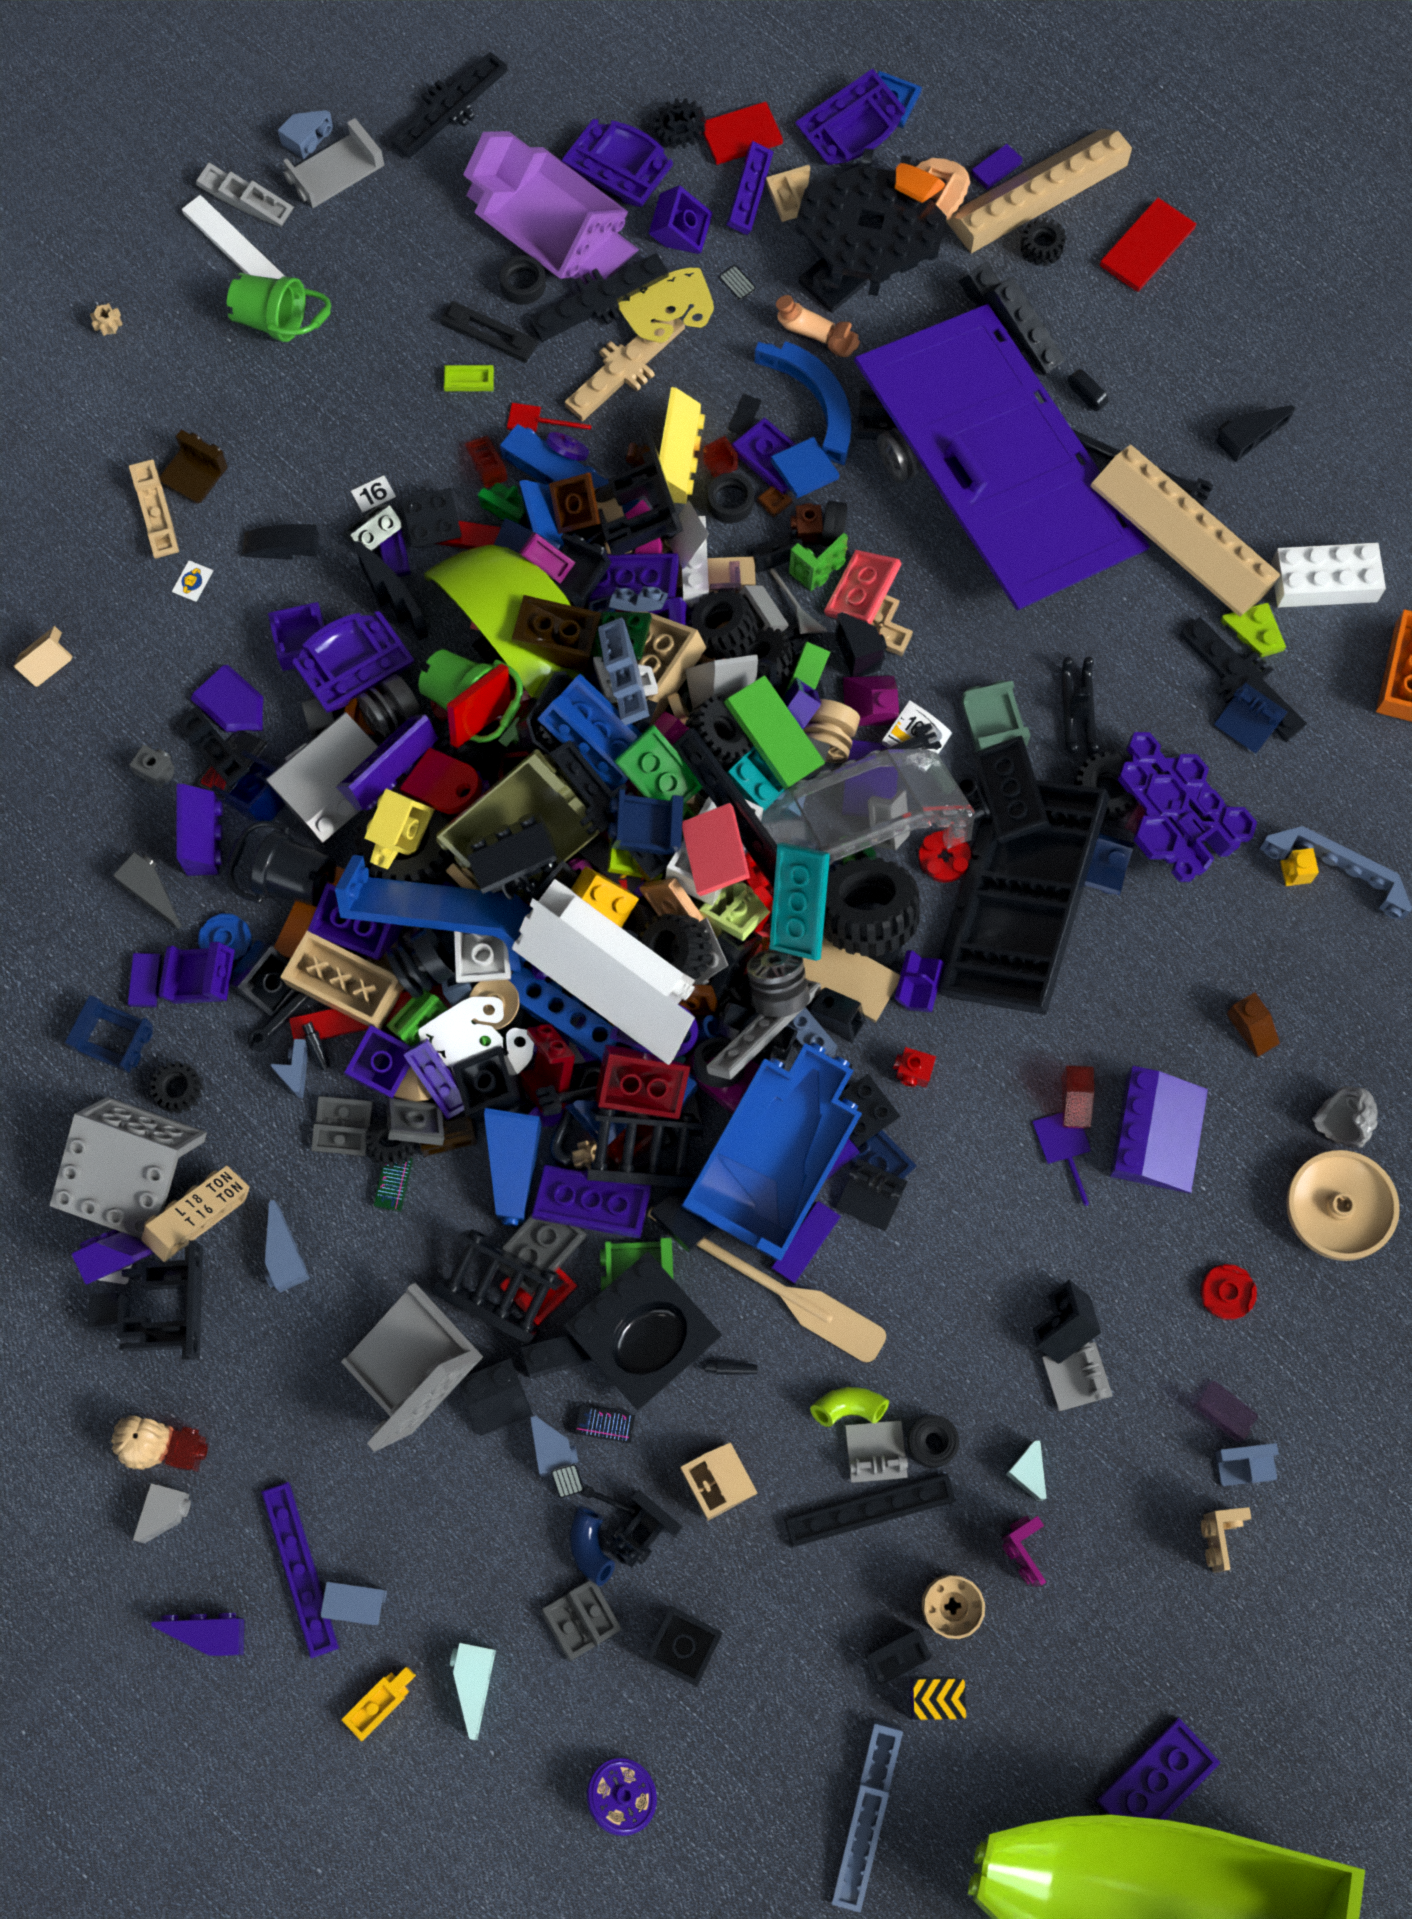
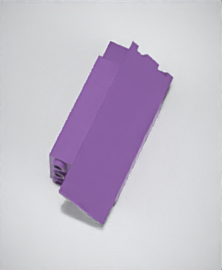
M509 131L482 133L463 174L472 182L466 196L478 204L474 213L531 257L539 261L560 279L570 277L576 279L580 277L583 283L586 284L583 275L589 273L594 280L592 270L597 268L605 280L614 275L639 250L618 234L625 225V217L628 211L545 148L529 147Z

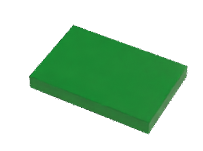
M652 724L613 760L616 766L645 798L669 801L673 795L683 796L684 805L702 788L678 752L655 725Z

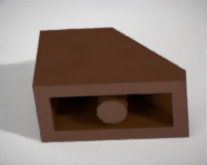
M1256 992L1234 1004L1226 1015L1257 1058L1280 1044L1272 1016Z

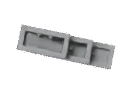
M211 163L207 164L196 180L197 186L241 211L279 227L283 226L294 209L292 205L253 180L248 183L230 171L227 174Z

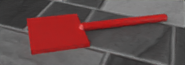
M512 403L507 424V430H513L519 424L524 428L532 429L535 433L538 422L588 430L592 428L588 424L539 417L541 407Z

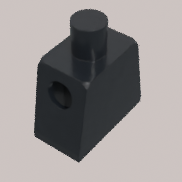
M827 987L823 988L821 993L806 1006L811 1009L813 1017L821 1026L853 1043L865 1023L860 1002Z

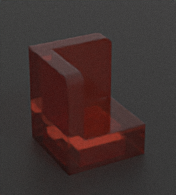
M724 435L704 446L703 462L715 478L723 473H731L737 470L738 454Z

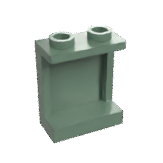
M999 680L990 686L982 688L974 686L963 692L961 704L976 752L1021 735L1026 746L1028 745L1030 732L1028 727L1023 726L1013 694V681L1005 682L1004 680Z

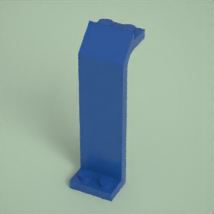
M359 855L352 856L335 887L340 918L494 936L501 939L508 948L511 971L521 972L527 960L512 950V947L522 934L519 930L525 916L530 914L533 908L519 896L514 894V898L508 900L503 892L492 893V891H488L483 894L481 890L368 877L369 871L365 867L364 857Z

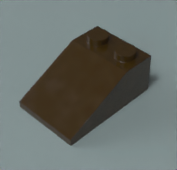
M524 595L511 642L563 668L588 673L592 659L591 652L601 613Z

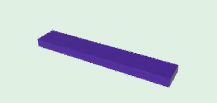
M286 1482L261 1491L310 1658L313 1659L340 1649L331 1619L321 1617L324 1594L291 1484Z

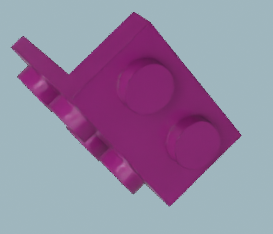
M1026 1515L1010 1525L1012 1531L1002 1537L1004 1541L1002 1548L1010 1560L1016 1559L1021 1567L1018 1573L1027 1585L1031 1583L1033 1587H1038L1045 1584L1046 1581L1021 1541L1044 1525L1038 1516L1030 1519Z

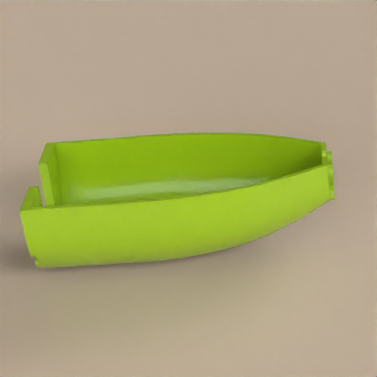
M1119 1815L1074 1816L1026 1824L989 1834L985 1842L980 1841V1844H977L973 1863L979 1865L977 1873L974 1872L973 1876L970 1877L967 1894L973 1896V1901L992 1919H1359L1365 1870L1223 1831L1170 1820Z

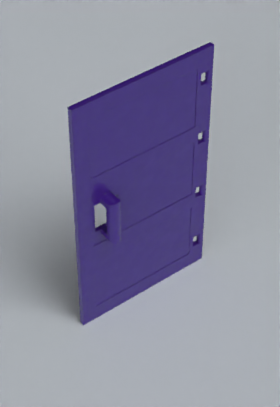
M989 304L856 356L853 360L1016 611L1150 548L1139 529L1091 487L1092 482L1101 472ZM995 331H997L1003 339L1002 342L999 343V341L993 334ZM1036 392L1039 393L1044 403H1039L1034 395ZM1078 453L1085 462V465L1081 466V464L1075 457V455ZM953 456L957 457L972 480L968 488L963 489L944 460ZM1118 516H1121L1127 525L1126 528L1123 529L1117 520Z

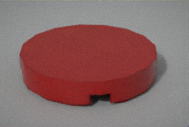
M1224 1264L1213 1268L1205 1275L1201 1283L1200 1296L1204 1307L1212 1315L1222 1320H1235L1245 1316L1253 1308L1257 1300V1287L1246 1270L1236 1265Z

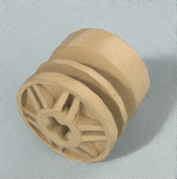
M820 699V707L803 731L807 736L830 745L825 762L843 763L848 760L849 749H851L853 743L851 738L856 734L860 716L855 710L842 703Z
M944 1575L936 1578L927 1586L922 1596V1612L925 1621L936 1633L946 1638L961 1639L970 1636L980 1627L985 1616V1602L981 1591L973 1582L959 1575ZM949 1598H953L955 1602L960 1604V1607L955 1608L954 1614H951L950 1610L944 1608V1604L949 1603Z

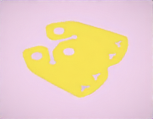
M685 268L670 272L669 277L648 287L644 294L638 292L630 297V301L618 303L619 310L633 330L641 338L657 343L666 342L673 333L674 328L670 324L651 323L652 319L669 322L682 317L688 309V305L693 304L694 307L690 309L683 321L687 326L701 328L708 323L714 310L713 300L700 268ZM694 273V274H692L690 277H688L687 275H684V274ZM673 277H676V278L674 279V282H672V281H667V280L673 279ZM668 306L676 308L675 312L671 314L666 313L665 309ZM699 313L703 315V318L700 321H694L692 316ZM659 328L665 330L662 336L654 335V331Z

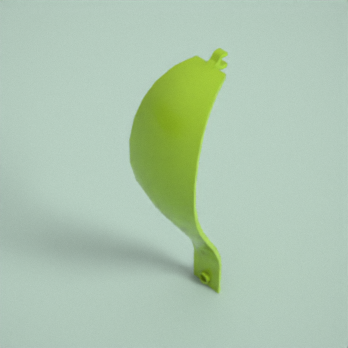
M486 545L455 554L424 572L425 579L427 581L433 579L471 619L504 662L518 672L523 687L531 698L543 679L554 672L567 671L566 674L573 680L579 674L584 677V672L563 668L511 642L524 595L570 605L566 596L551 578L521 554L507 547Z

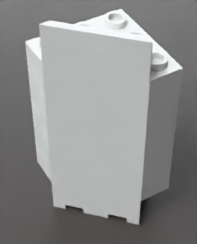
M554 879L539 901L532 899L530 906L533 909L530 914L525 916L519 930L522 934L514 942L512 950L666 1064L670 1065L695 1019L693 1015L678 1005L681 999L686 1000L695 988L692 986L695 980L676 969L573 893L574 891Z

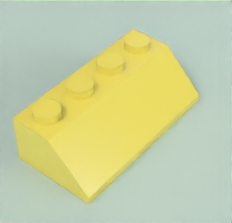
M671 387L659 457L674 503L686 504L688 495L693 494L694 480L690 479L691 473H696L698 458H694L695 451H700L701 436H698V431L704 428L705 414H701L700 403L679 389Z

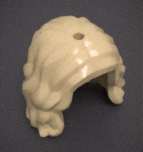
M128 1416L127 1418L120 1419L114 1427L111 1440L114 1444L112 1450L118 1455V1460L125 1464L126 1467L143 1470L160 1464L165 1459V1455L175 1445L177 1432L174 1431L173 1427L169 1425L164 1426V1424L157 1423L152 1419ZM135 1433L138 1434L137 1438H134Z

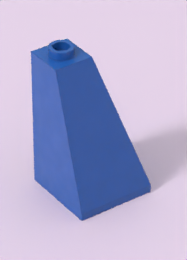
M485 1108L484 1117L496 1216L498 1220H502L503 1225L517 1227L518 1223L523 1224L527 1217L543 1131L542 1124L538 1116Z

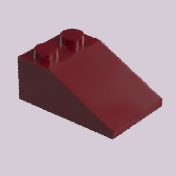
M605 1045L594 1096L598 1107L679 1119L690 1065L673 1060L668 1065L655 1055L634 1049Z

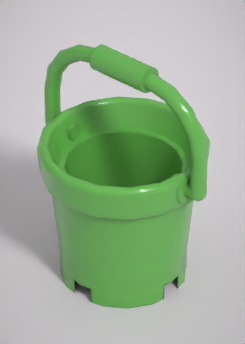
M239 273L238 275L241 276V279H233L227 296V306L233 307V314L228 313L231 321L269 333L273 339L281 342H289L295 335L305 334L315 328H319L331 313L329 298L320 292L304 288L298 278L283 276L280 279ZM306 295L321 299L325 303V307L312 319L311 324L300 328L305 312Z
M445 649L435 652L427 660L426 663L431 666L427 673L421 671L418 684L419 691L445 711H447V704L479 679L499 664L506 665L509 669V674L516 683L514 701L511 700L496 731L486 736L474 735L470 740L479 743L490 742L499 737L506 727L509 728L521 706L519 703L523 694L522 680L518 672L511 666L500 660H495L493 664H479Z

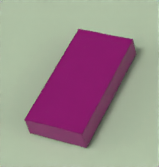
M535 532L532 533L519 551V554L537 565L558 583L563 581L575 564L574 561Z

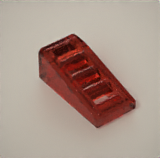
M488 435L465 443V447L485 488L494 486L495 483L505 482L508 479L505 465ZM485 447L488 448V449H485V450H482V451H480V452L475 453V451H478V450L483 449V448H485Z

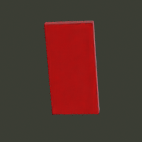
M1157 198L1101 260L1099 266L1136 292H1139L1191 234L1197 223L1160 198Z

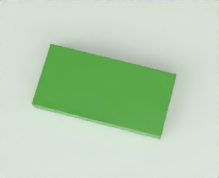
M766 676L761 677L724 701V704L784 790L825 764L821 755Z

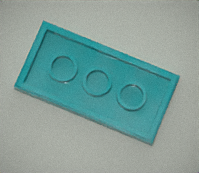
M783 842L777 844L770 950L814 961L821 959L830 853Z

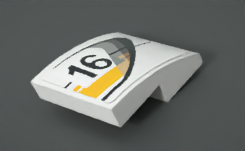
M909 701L882 740V745L890 747L915 737V728L931 723L933 729L925 733V735L935 732L937 739L929 743L940 741L942 747L928 754H924L922 748L902 755L904 757L903 762L925 774L952 735V732L934 716L912 701Z

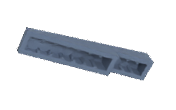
M877 1720L873 1721L832 1905L861 1913L903 1734L902 1727Z

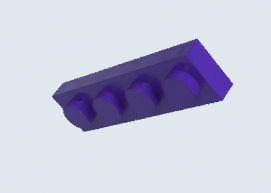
M754 141L748 147L726 223L727 226L745 235H748L752 230L774 152Z

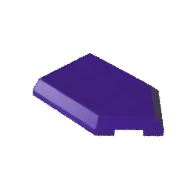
M228 664L223 665L190 698L225 732L241 730L263 731V696Z

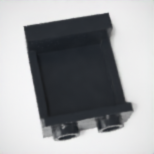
M563 533L561 539L564 542V546L561 552L574 561L575 564L561 583H558L552 577L550 578L563 592L571 606L584 608L612 562L606 554V549L597 543L591 545L576 534L570 536Z
M754 930L744 941L727 932L719 935L717 940L721 949L727 953L725 958L728 966L709 979L711 982L709 985H712L716 999L725 995L733 985L740 981L747 969V963L761 944L764 937Z

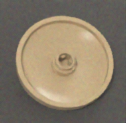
M1335 1150L1319 1154L1299 1168L1288 1188L1286 1205L1292 1228L1306 1246L1324 1257L1340 1261H1351L1367 1257L1383 1247L1396 1229L1399 1219V1199L1395 1186L1388 1174L1376 1162L1359 1153Z

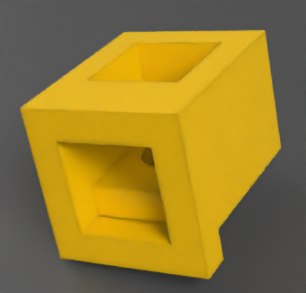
M1313 848L1294 850L1286 860L1280 861L1285 886L1311 883L1319 873Z

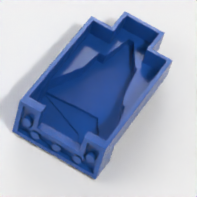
M811 1042L810 1045L806 1043L802 1045L788 1071L784 1070L786 1065L771 1057L770 1060L764 1058L721 1136L680 1205L777 1261L782 1260L862 1114L857 1111L858 1105L845 1098L842 1102L838 1100L854 1071L849 1068L850 1063L839 1056H835L834 1059L824 1054L826 1049L814 1042Z

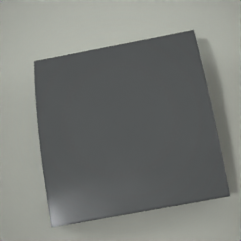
M318 1096L317 1116L313 1127L311 1151L366 1156L365 1134L372 1122L374 1101Z
M591 1581L572 1590L540 1611L568 1662H571L622 1630L600 1589Z

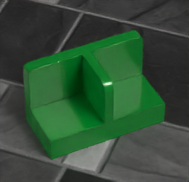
M495 483L490 491L483 487L478 494L480 507L502 520L507 518L523 526L527 524L528 519L522 496L518 494V488L515 485L508 489L500 483Z

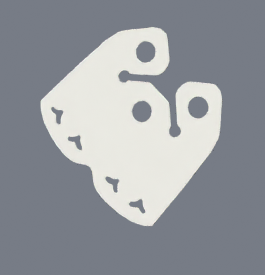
M470 997L463 1000L419 1028L420 1041L426 1038L429 1040L426 1034L434 1036L431 1044L436 1051L445 1050L446 1058L441 1053L438 1054L445 1065L452 1069V1074L455 1078L452 1066L500 1046L503 1047V1038L492 1026L473 1024L471 1022L473 1018L484 1022H500L504 1016L503 1003L496 997ZM487 1004L492 1005L495 1008L494 1014L486 1015L483 1012V1007ZM512 1028L506 1034L507 1051L509 1052L507 1056L518 1074L531 1060L534 1043L527 1035V1030ZM485 1035L490 1037L491 1044L489 1046L481 1045L479 1042L480 1037ZM516 1037H523L526 1040V1044L523 1047H517L514 1044Z

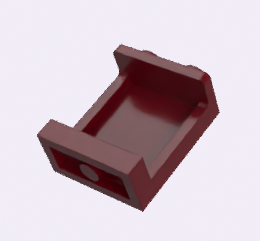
M551 1024L527 1029V1035L537 1047L536 1059L533 1070L519 1072L522 1087L541 1113L543 1107H540L538 1102L540 1098L536 1097L535 1091L538 1088L554 1085L557 1093L569 1091L575 1058L574 1053Z

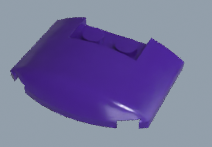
M872 68L797 120L795 124L826 164L833 165L849 162L863 156L864 148L875 149L896 129L906 109Z
M592 119L561 161L586 180L621 198L622 203L642 207L673 166L671 158L668 161L663 153L664 148L649 135L637 128L612 120L611 124H598V119Z
M374 611L375 616H360V613H356L327 624L302 645L303 649L298 658L294 657L292 664L326 713L349 705V702L357 698L359 694L376 687L380 682L394 674H401L414 663L415 660L380 611Z

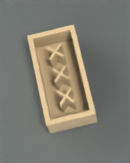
M309 931L305 933L281 975V979L287 986L368 1027L372 1025L379 1030L382 1029L404 990V987L391 972Z

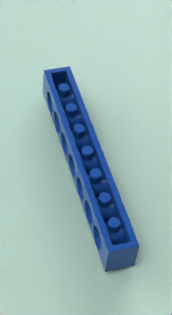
M531 966L523 967L521 972L514 971L511 979H508L518 991L520 1009L544 1025L551 1024L559 1035L602 1063L605 1045L627 1047L654 1055L610 1039L614 1027L606 1022V1018L595 1010L591 1012L584 1007L585 1003L576 996L568 997L562 993L563 989L555 982L550 980L547 983L544 980L535 979ZM534 988L542 990L541 994L536 998L528 996L529 991ZM554 1003L564 1005L560 1012L554 1013L550 1011V1007ZM582 1017L586 1020L585 1024L581 1027L571 1025L575 1018ZM598 1032L608 1034L607 1039L603 1042L593 1040ZM690 1072L681 1112L698 1089L697 1082L695 1081L696 1077Z

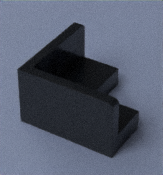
M728 1002L715 1031L734 1040L760 1013ZM786 1025L761 1052L786 1061L798 1031Z
M1070 1279L1048 1295L1053 1313L1032 1329L1037 1347L1057 1364L1062 1363L1101 1333L1091 1297Z

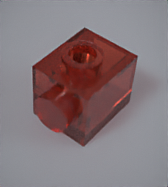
M183 1427L182 1432L173 1430L165 1465L198 1472L200 1462L205 1460L208 1452V1443H205L206 1438L198 1435L199 1430Z

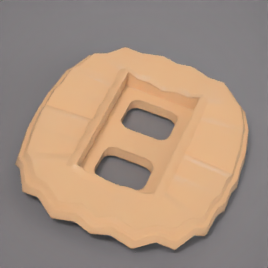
M930 158L922 161L916 166L917 168L946 181L944 188L930 198L936 199L935 204L947 216L946 220H950L952 214L958 210L959 205L963 203L964 196L967 194L968 186L970 185L969 174L963 166L947 159Z

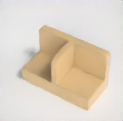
M55 626L18 655L14 667L36 687L72 659V655L58 643L62 632Z

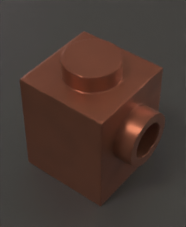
M805 503L801 506H796L795 516H791V530H797V539H802L803 544H822L821 505Z

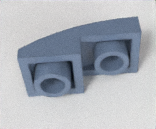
M643 586L640 594H636L628 588H616L611 597L609 607L632 612L655 611L662 609L668 593H664L656 587Z

